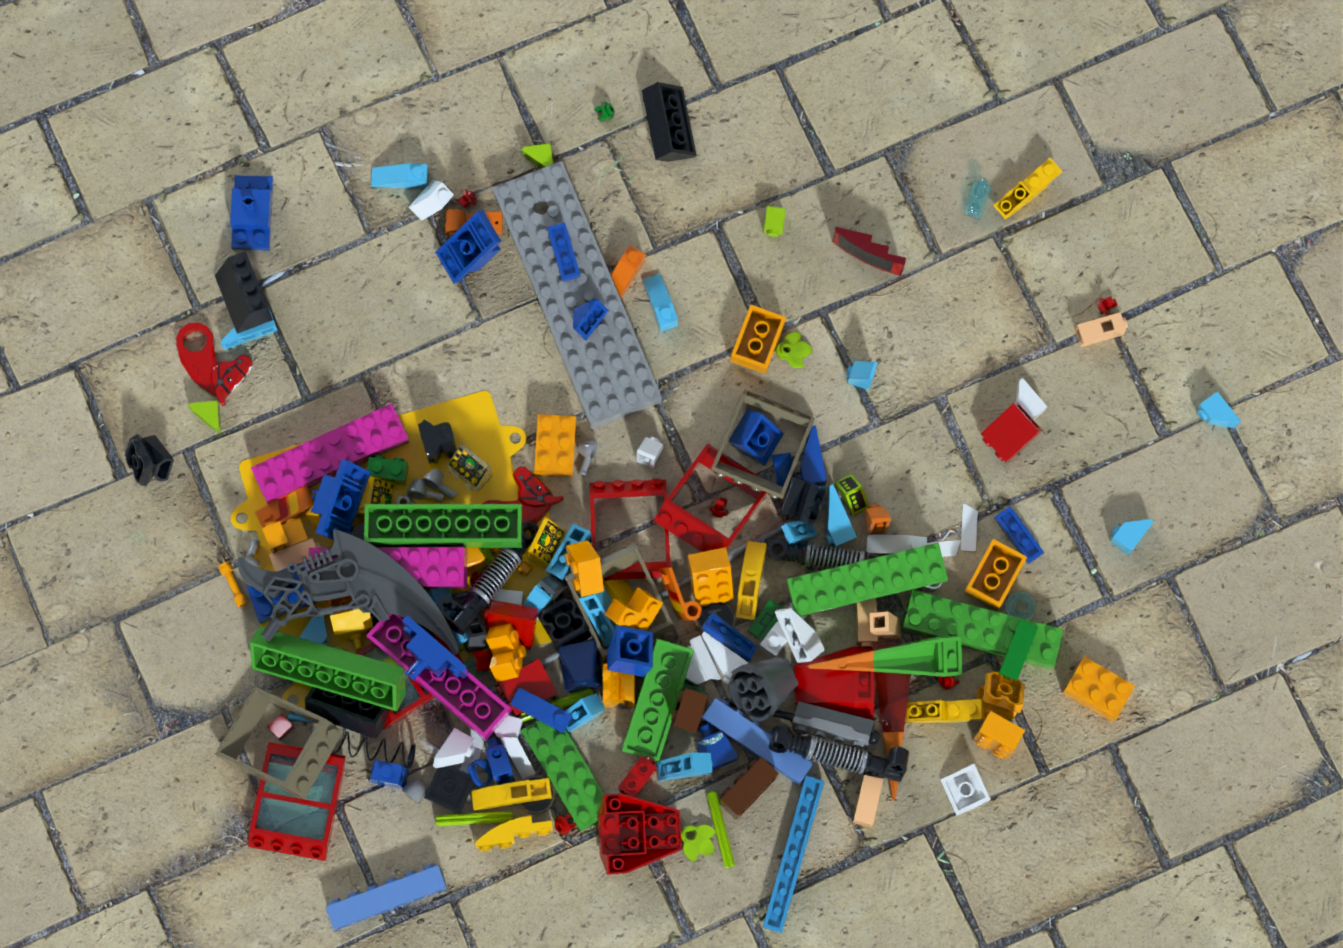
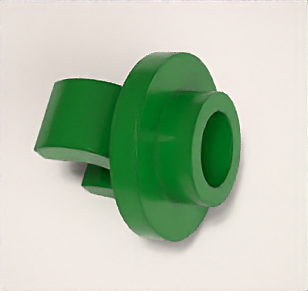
M606 101L594 109L596 112L602 111V115L597 118L599 121L610 120L614 117V107Z

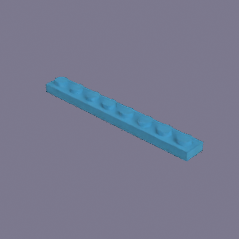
M805 776L764 920V929L778 933L783 931L823 789V780Z

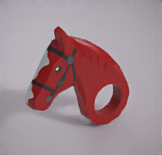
M198 322L188 323L179 330L176 337V345L183 367L196 384L208 393L216 396L219 403L225 406L226 397L252 369V359L246 354H242L232 361L217 362L214 335L206 325ZM192 332H201L207 338L205 347L198 352L189 351L184 346L185 338Z
M520 466L513 472L514 481L518 485V499L516 501L487 500L482 504H522V524L526 521L538 523L551 507L562 502L564 497L553 496L547 486L527 467Z

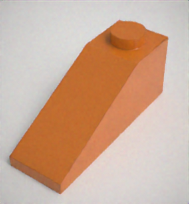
M629 245L611 275L620 299L645 263L646 255Z
M880 505L868 506L864 512L867 535L886 533L891 522V516L887 509L880 507Z

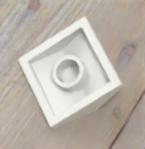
M972 764L941 779L956 815L965 813L991 800L976 764Z

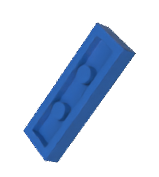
M565 222L547 227L562 282L581 277Z
M1011 506L994 517L1018 552L1027 557V564H1030L1044 554L1042 548Z
M711 612L708 614L702 629L747 662L750 661L757 645L715 613Z

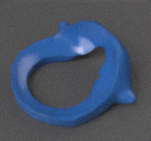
M487 759L475 760L467 765V772L477 786L485 787L491 783L492 772L487 764ZM474 765H479L486 770L488 779L485 783L479 780Z

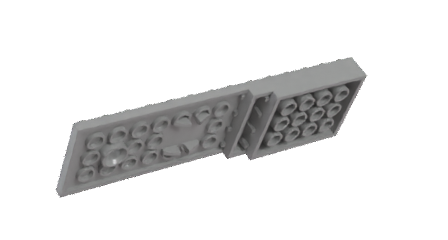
M560 161L492 187L590 429L593 430L661 403L662 396L563 162ZM545 203L548 206V211L540 215L534 211L535 205ZM565 222L581 277L562 282L547 227ZM596 298L609 311L588 339L584 340L573 329V312L575 308Z

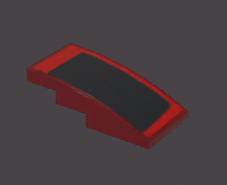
M835 227L832 242L846 253L882 271L899 276L902 275L906 262L905 257L888 254L889 246L872 243V235Z

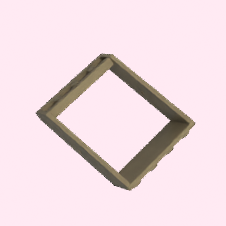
M744 389L711 470L718 476L732 478L738 484L745 483L750 485V488L755 491H765L772 498L783 499L815 418ZM743 402L807 428L783 487L719 461Z
M635 543L600 559L603 579L640 562L656 598L662 601ZM570 573L565 576L566 581L590 628L589 630L597 643L605 664H607L608 649L603 650L592 624L579 601L578 594L573 588L572 580L575 579L574 574ZM662 604L661 609L667 621L647 630L653 632V646L656 638L671 642L679 637L664 604Z
M254 687L214 755L246 773L301 799H305L344 731L321 716ZM269 702L317 723L284 782L236 760Z

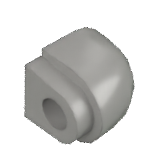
M412 780L405 785L402 792L417 804L425 795L426 788L421 781Z

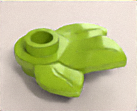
M799 332L787 334L784 342L779 343L776 347L778 358L786 360L793 368H803L804 362L802 358L809 356L813 351L808 343L801 341V333ZM783 348H786L788 353L784 352Z
M704 824L698 827L694 825L685 826L681 831L685 856L690 861L695 862L699 854H714L715 849L710 838L713 837L716 831L711 826ZM693 832L694 838L689 839L687 833Z

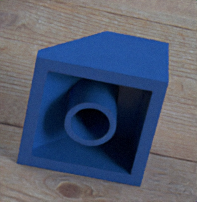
M747 410L728 442L739 452L765 465L784 433L762 413Z
M616 625L607 652V670L644 677L653 668V632Z

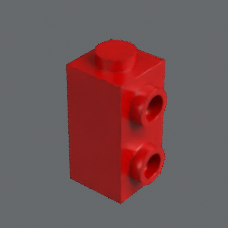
M641 756L621 782L618 790L623 794L637 798L656 772V762L648 756L646 758Z

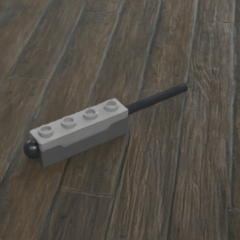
M731 698L730 706L737 707ZM798 702L795 714L777 710L772 715L773 717L792 722V730L798 734H810L818 737V739H829L835 743L849 744L856 747V749H868L869 744L875 745L880 741V733L874 730V720L803 702Z

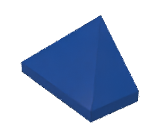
M596 298L575 308L573 312V329L584 340H587L609 310Z
M791 452L772 455L775 481L777 485L782 487L792 466ZM791 477V479H790V482H789V484H788V487H787V489H786V492H787V490H788V488H789V485H790V483H791L792 477Z

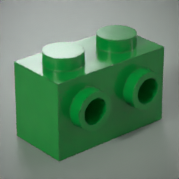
M380 455L369 457L367 470L371 472L370 476L394 483L395 485L406 486L409 467L408 463L404 462V459L393 458V460H389Z

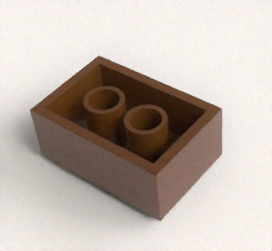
M688 687L685 688V691L681 690L677 701L681 703L680 707L674 710L671 719L674 722L673 726L696 734L699 730L709 694Z
M762 757L759 760L755 758L748 765L746 774L740 773L734 780V786L732 788L727 787L721 793L720 805L736 821L778 777L779 773Z

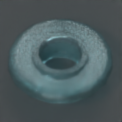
M1016 592L1009 596L1006 602V610L1008 615L1029 620L1036 612V602L1030 594ZM1019 601L1024 602L1027 606L1026 611L1021 612L1017 610L1016 603Z

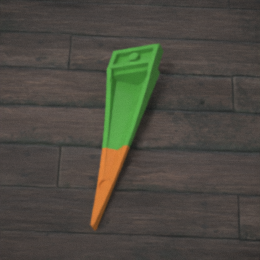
M938 636L814 663L807 667L810 669L870 671L941 677L962 675L961 636Z

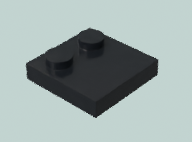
M445 766L437 768L424 799L461 814L474 782L470 774L454 767Z

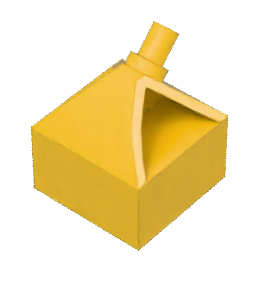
M351 596L328 600V607L347 605L353 599ZM347 609L330 614L334 635L350 638L354 644L355 651L362 650V635L373 627L371 613H363L360 609Z

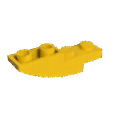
M1048 158L1026 179L1020 181L997 201L993 207L1005 220L1045 190L1062 173V170L1051 158Z
M747 542L738 591L736 618L755 620L767 547L766 543Z
M982 699L906 702V722L956 723L985 720V702Z
M549 778L532 781L524 780L471 791L474 811L552 799Z
M531 815L507 821L480 837L475 842V848L480 849V851H490L494 846L506 849L511 848V844H515L514 836L517 835L518 838H528L532 833H538V836L549 835V831H553L552 821L532 823Z

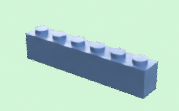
M715 698L703 715L702 721L710 724L718 732L722 731L727 738L757 758H764L776 771L797 785H800L813 765L810 762L811 759L805 760L798 753L794 754V751L790 753L789 749L785 753L771 751L769 749L771 731L765 732L761 729L763 727L761 724L754 720L750 722L745 718L746 715L738 709L736 711L731 709L727 701Z
M434 864L423 867L421 872L411 871L404 874L402 879L397 880L395 877L385 881L386 884L378 887V884L366 888L367 891L360 894L357 891L349 894L345 900L341 901L338 898L330 901L329 905L326 906V910L333 930L342 929L447 890L439 865L434 866Z

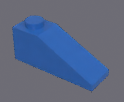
M815 425L811 428L800 472H797V477L809 482L826 485L827 478Z
M520 687L509 704L560 733H564L572 718L571 714Z

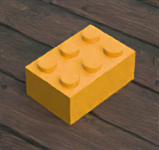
M750 305L731 354L730 362L766 375L784 328L786 317Z
M538 414L534 475L573 477L576 416Z
M993 539L964 593L998 611L1027 557Z
M726 547L688 555L691 590L695 602L699 603L700 606H708L714 603L734 600L731 565Z
M1084 656L1062 693L1109 721L1114 722L1118 718L1135 685Z
M990 711L980 725L973 741L976 742L975 745L984 750L988 748L993 751V755L997 758L1008 759L1016 749L1025 730Z

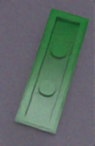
M1019 620L999 675L1014 681L1018 680L1037 632V626Z

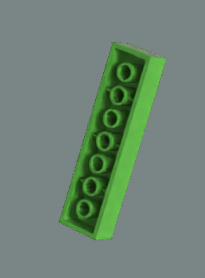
M365 504L364 541L375 547L522 548V504Z
M935 543L787 579V584L794 611L801 617L946 582L948 577L940 545Z
M912 590L902 625L903 632L926 638L959 635L961 636V647L1005 658L1019 620H1023L1038 627L1024 663L1049 670L1055 667L1063 633L1061 628Z
M261 626L250 641L251 665L254 670L394 711L398 710L406 695L405 668L278 631L269 642L261 636L265 629Z

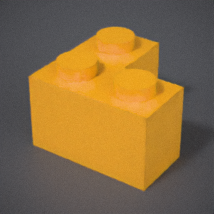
M291 518L285 521L286 524L284 525L280 521H271L265 524L262 530L272 553L309 540L300 518Z
M587 540L567 545V553L564 554L566 564L570 565L575 577L572 580L574 590L578 591L581 597L604 592L600 557L590 542Z
M638 587L628 604L614 598L604 615L617 625L647 631L663 602L653 594Z
M511 623L489 628L486 641L493 653L489 667L496 681L517 678L526 656V649L521 645L517 631L514 630Z

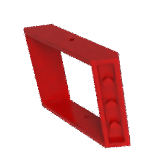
M710 444L704 447L665 500L653 520L700 552L724 547L728 550L767 495L765 491H755L750 488V485L745 483L738 484L728 476L723 477L757 499L729 538L673 503L675 497L700 463L711 470L719 450ZM722 453L720 462L760 477Z
M655 478L652 480L635 479L633 481L615 480L613 482L595 481L594 483H589L591 534L594 550L596 551L594 498L663 496L664 503L667 499L666 480ZM665 528L666 561L644 562L651 578H661L660 569L671 567L669 531ZM640 562L603 580L646 579L647 577Z

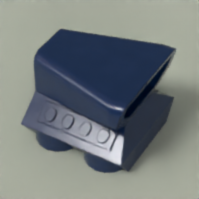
M595 640L558 647L565 691L572 693L590 688H599L603 685V676Z

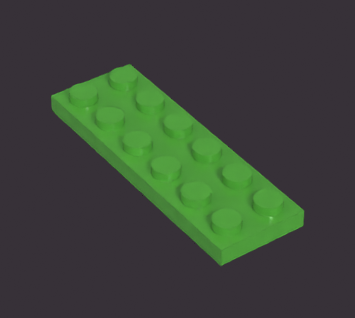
M656 638L653 646V668L643 678L623 741L622 751L645 758L648 756L655 761L660 760L694 649Z
M538 720L522 729V735L571 814L574 822L577 824L580 832L598 822V811L602 796L605 794L566 729L564 733H560Z

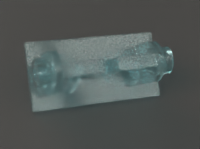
M974 180L963 212L964 215L981 220L992 188L991 185L987 184V180Z

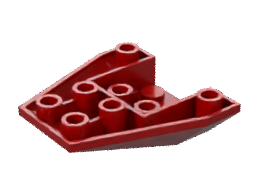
M853 646L815 658L809 662L796 664L795 677L798 680V686L795 687V704L798 705V702H803L873 720L874 672L810 669L807 667L814 663L873 651V647Z
M607 794L602 796L598 811L599 852L607 875L629 873L682 850L680 810L626 794Z

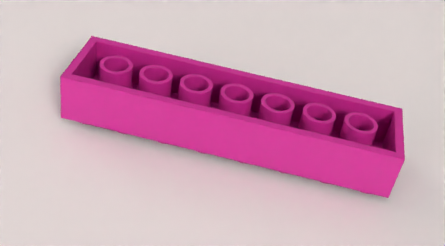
M391 403L251 467L269 505L300 487L308 486V488L320 484L324 475L335 477L341 459L359 466L368 462L369 457H374V455L381 456L409 443V440Z
M376 547L400 564L423 588H467L468 549L464 547ZM309 548V554H312L315 559L314 552L317 551L320 557V550L323 549L325 554L326 550L325 548Z
M387 613L390 619L382 622L379 621L366 637L395 664L405 668V671H407L416 659L409 653L406 647L412 639L403 629L402 620L405 617ZM424 668L415 678L417 683L485 741L511 713V708L470 673L464 679L461 676L457 678L447 668L438 678L429 669Z

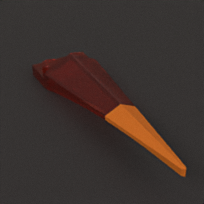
M873 645V651L897 645ZM874 672L886 756L891 748L902 747L911 674ZM890 780L891 794L894 801L896 799L898 782Z

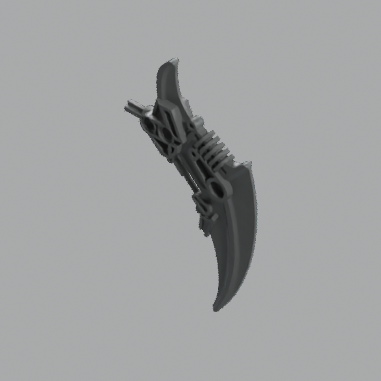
M334 529V544L331 549L329 547L325 548L326 554L322 549L320 550L321 556L319 557L316 551L314 552L315 559L312 554L308 555L309 561L306 556H303V564L297 566L294 563H290L287 567L288 570L279 572L260 569L244 558H238V569L242 578L250 586L263 593L274 607L270 616L271 621L261 633V636L269 642L281 626L284 627L291 620L308 616L319 618L320 616L333 614L337 611L360 609L363 613H372L380 622L390 619L387 613L402 617L408 615L416 623L424 626L441 638L454 655L459 654L457 642L446 619L425 589L394 559L360 538ZM295 573L298 574V577H299L300 581H298V580L295 579V577H294V574H295ZM291 584L297 585L295 588H286ZM285 592L277 604L270 598L278 599L280 594ZM293 593H297L299 596L298 601L295 603L289 601V597ZM351 596L353 599L347 605L330 606L320 609L316 608L314 602ZM303 602L310 605L306 612L296 614ZM286 609L287 616L284 619H279L278 612Z

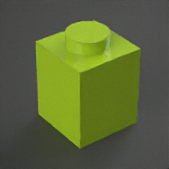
M767 206L764 233L771 237L782 236L786 208Z

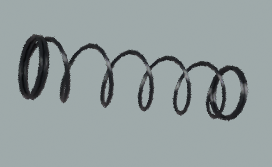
M349 731L346 732L338 750L336 752L332 751L333 754H336L340 750L348 734V751L350 756L353 758L358 754L366 737V753L369 761H372L377 756L381 748V745L384 741L385 761L388 762L386 756L385 738L382 739L377 749V752L375 753L372 759L369 758L367 736L363 737L362 742L355 755H351ZM402 741L399 744L398 749L390 763L394 761L402 745V756L404 766L406 768H412L415 757L416 744H412L410 747L408 762L406 766L404 757V743Z

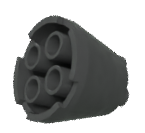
M772 657L739 666L731 672V682L728 683L730 695L737 708H742L750 715V719L754 721H764L771 717L795 687L798 686V680L791 668L790 661L779 657Z

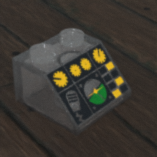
M463 443L460 444L448 463L449 474L455 479L460 478L464 481L463 485L471 492L475 490L478 493L493 476L491 466Z

